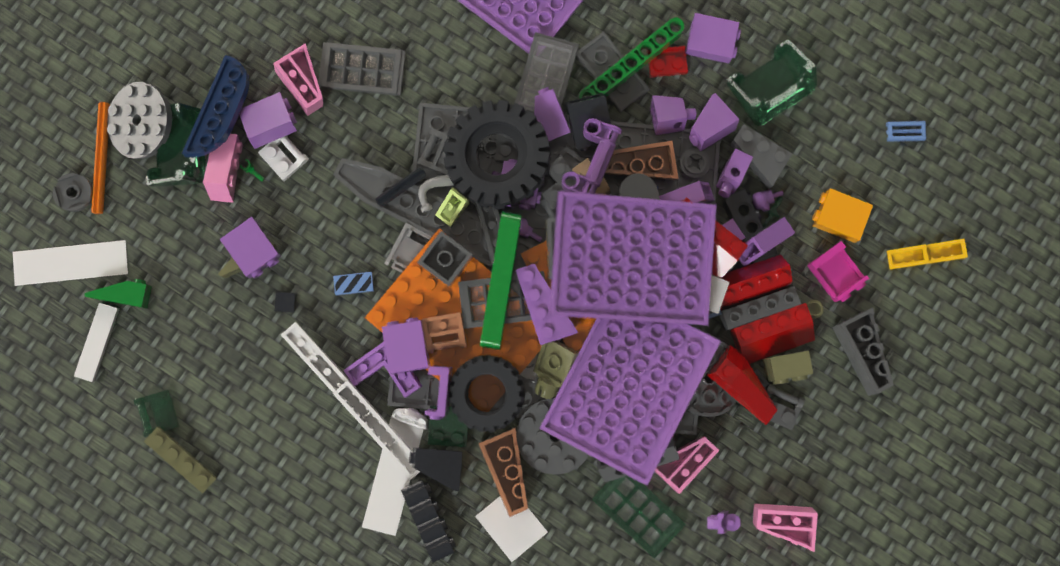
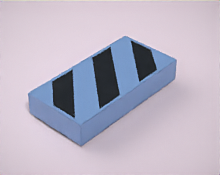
M372 272L333 276L336 296L374 291Z

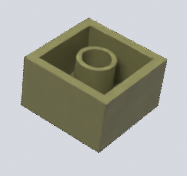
M809 351L762 359L766 380L768 382L773 381V385L788 383V378H791L792 381L808 379V375L813 374Z

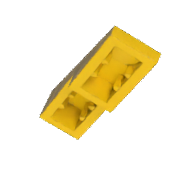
M965 239L886 251L890 270L966 259L968 257Z

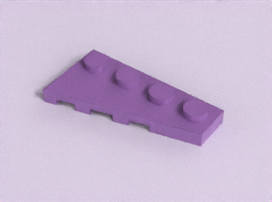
M535 264L517 269L516 273L540 345L578 333L568 316L549 315L551 289Z

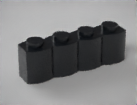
M421 480L401 489L432 563L455 552L453 548L456 547L453 537H448L445 531L448 529L445 519H440L437 513L440 511L437 501H432L430 494L433 492L429 483H424Z

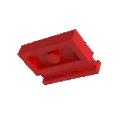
M685 46L668 47L648 63L650 78L687 74Z

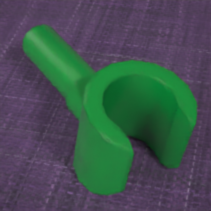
M244 159L248 162V167L243 168L239 165L240 168L246 173L253 174L263 182L265 178L254 169V165L248 159Z

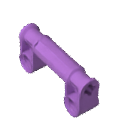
M593 118L585 122L584 137L597 143L598 146L585 176L575 172L564 174L562 189L565 192L595 194L597 187L601 185V181L616 148L615 143L618 135L622 133L619 127ZM593 126L597 129V132L590 133L587 128ZM568 179H573L576 182V184L574 186H568L565 183V181Z

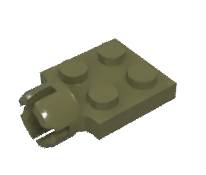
M558 340L543 344L533 370L538 375L535 393L539 395L541 390L540 397L546 399L556 398L559 388H561L579 353Z

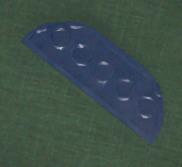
M225 55L183 149L182 154L185 157H200L213 152L227 141L247 97L250 84L247 71L233 57Z

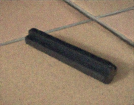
M419 167L375 199L380 207H384L426 177V172L422 167Z

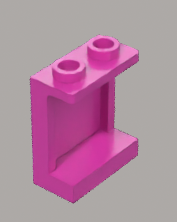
M842 241L807 265L834 302L839 300L844 302L852 296L850 292L854 289L858 291L867 285L865 281L869 279L867 275L864 276L845 252L844 248L846 246Z

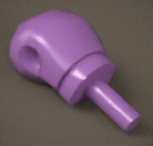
M771 190L754 193L752 198L755 209H762L763 212L770 210V204L775 202L774 198L782 196L783 191L773 194Z
M522 218L519 236L525 238L531 236L540 242L542 238L533 233V228L528 225V221Z

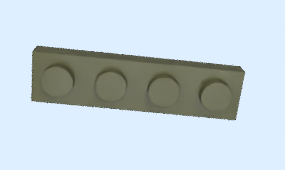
M159 426L143 441L202 494L217 479L214 474Z

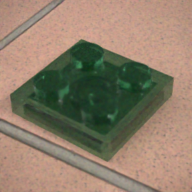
M431 405L430 409H437V406ZM449 407V414L441 418V420L429 419L428 445L467 447L468 427L465 423H461L458 420L456 414H453L452 407Z

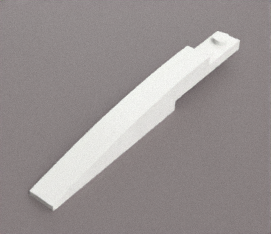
M295 322L284 331L281 336L326 384L334 396L411 480L420 473L412 468V464H409V454L413 451L301 326Z

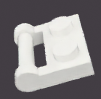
M288 135L268 143L258 152L283 181H286L309 160L289 140ZM281 142L297 159L294 164L278 147Z

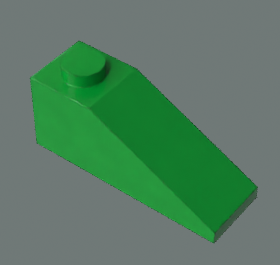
M135 279L134 282L125 281L86 292L84 297L147 309L152 286L147 285L145 280Z

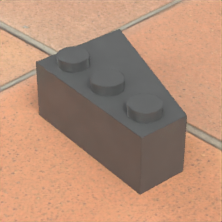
M745 124L742 125L730 143L734 150L738 149L753 157L749 166L768 190L774 185L792 156V153Z

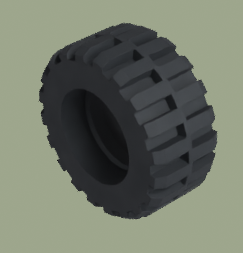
M477 356L466 361L453 374L448 389V400L451 403L453 414H456L458 420L461 423H465L468 428L476 429L479 432H494L498 429H503L514 421L523 407L525 389L523 378L519 374L520 372L508 360L506 361L498 356ZM485 374L493 375L500 379L506 391L503 404L491 412H484L475 408L470 402L468 394L472 381L476 377Z

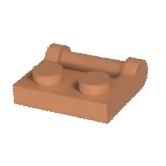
M461 312L422 319L428 354L434 353L436 350L459 346L461 348L467 347ZM454 333H458L459 339L432 342V337Z

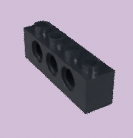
M745 189L721 201L729 220L733 219L745 236V239L742 240L744 243L766 229L760 222L761 216L759 211L755 210L752 205L753 198L751 194L747 193ZM739 207L746 209V216L740 215ZM747 224H751L754 226V233H749L747 231ZM774 247L758 257L750 265L775 257L777 255L776 248Z

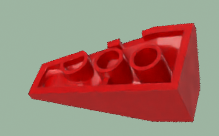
M729 345L707 376L763 424L767 425L778 409L746 358Z

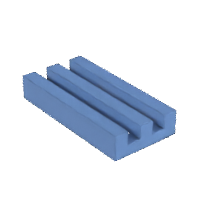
M925 121L886 123L887 142L926 140ZM921 126V129L892 130V127ZM893 134H921V136H893Z

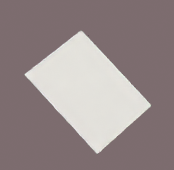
M500 496L475 516L511 562L548 533L529 508L509 517Z

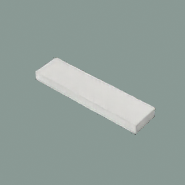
M99 303L74 377L95 382L119 308Z

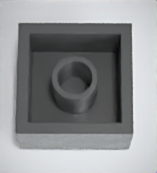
M440 231L417 263L447 286L452 287L475 255Z

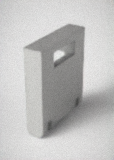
M405 223L384 264L388 265L392 259L394 262L391 268L402 273L424 247V245L409 238L411 233L415 232L428 240L432 237Z

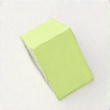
M452 188L437 211L436 216L451 227L467 208L469 201Z

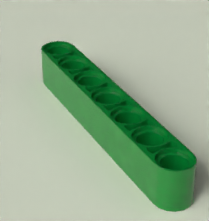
M677 17L670 19L580 92L579 98L603 93L607 97L681 37L684 30L683 20ZM677 26L680 30L674 32L670 27ZM661 37L665 42L660 44L656 41V38ZM648 49L651 54L644 55L641 50ZM634 61L636 66L629 67L627 62ZM618 72L622 77L615 79L612 77V74ZM599 84H605L607 86V89L601 91L597 88V86Z
M502 212L480 347L497 350L501 348L522 215L508 212Z

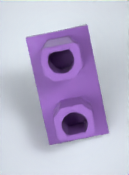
M721 511L718 515L707 517V528L718 529V534L736 531L741 526L739 516L733 513L729 514V511Z

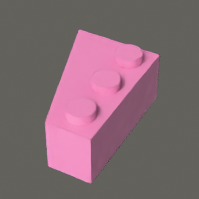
M306 43L274 62L276 74L307 116L323 107V97Z
M230 134L226 142L209 154L203 183L211 201L231 203L234 201L239 154L242 153L243 148L238 134Z
M701 436L677 449L680 460L657 466L654 471L679 494L719 452L706 437Z
M754 504L753 524L757 529L815 552L818 513L812 507Z

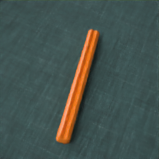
M99 102L91 209V212L94 214H103L108 147L107 121L108 108L110 106L107 102Z

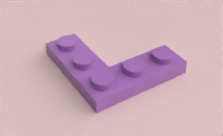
M384 342L344 369L353 386H357L384 366L389 373ZM413 371L390 374L404 398L423 387Z

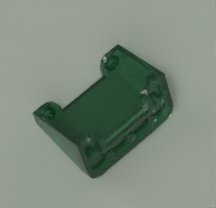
M789 39L775 47L772 60L752 73L744 76L741 72L731 74L726 79L729 89L756 126L765 124L811 94L817 86L816 65Z
M182 103L171 104V131L166 143H162L157 150V168H150L147 171V186L200 184L204 180L208 163L207 155L189 158L182 154L201 109Z

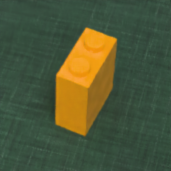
M831 188L823 192L819 199V203H821L819 210L816 209L812 220H814L813 227L854 243L860 241L873 205Z

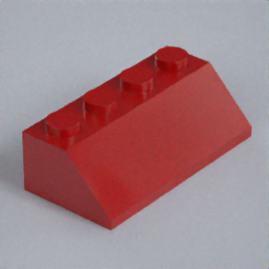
M686 197L685 199H683L682 201H680V202L693 203V202H692L691 200H689L687 197ZM716 220L711 275L721 279L739 260L748 245Z
M780 254L726 273L721 279L728 281L729 285L720 310L722 311L788 288L793 281L790 264Z
M806 303L730 330L737 351L746 358L749 364L815 340L813 319Z

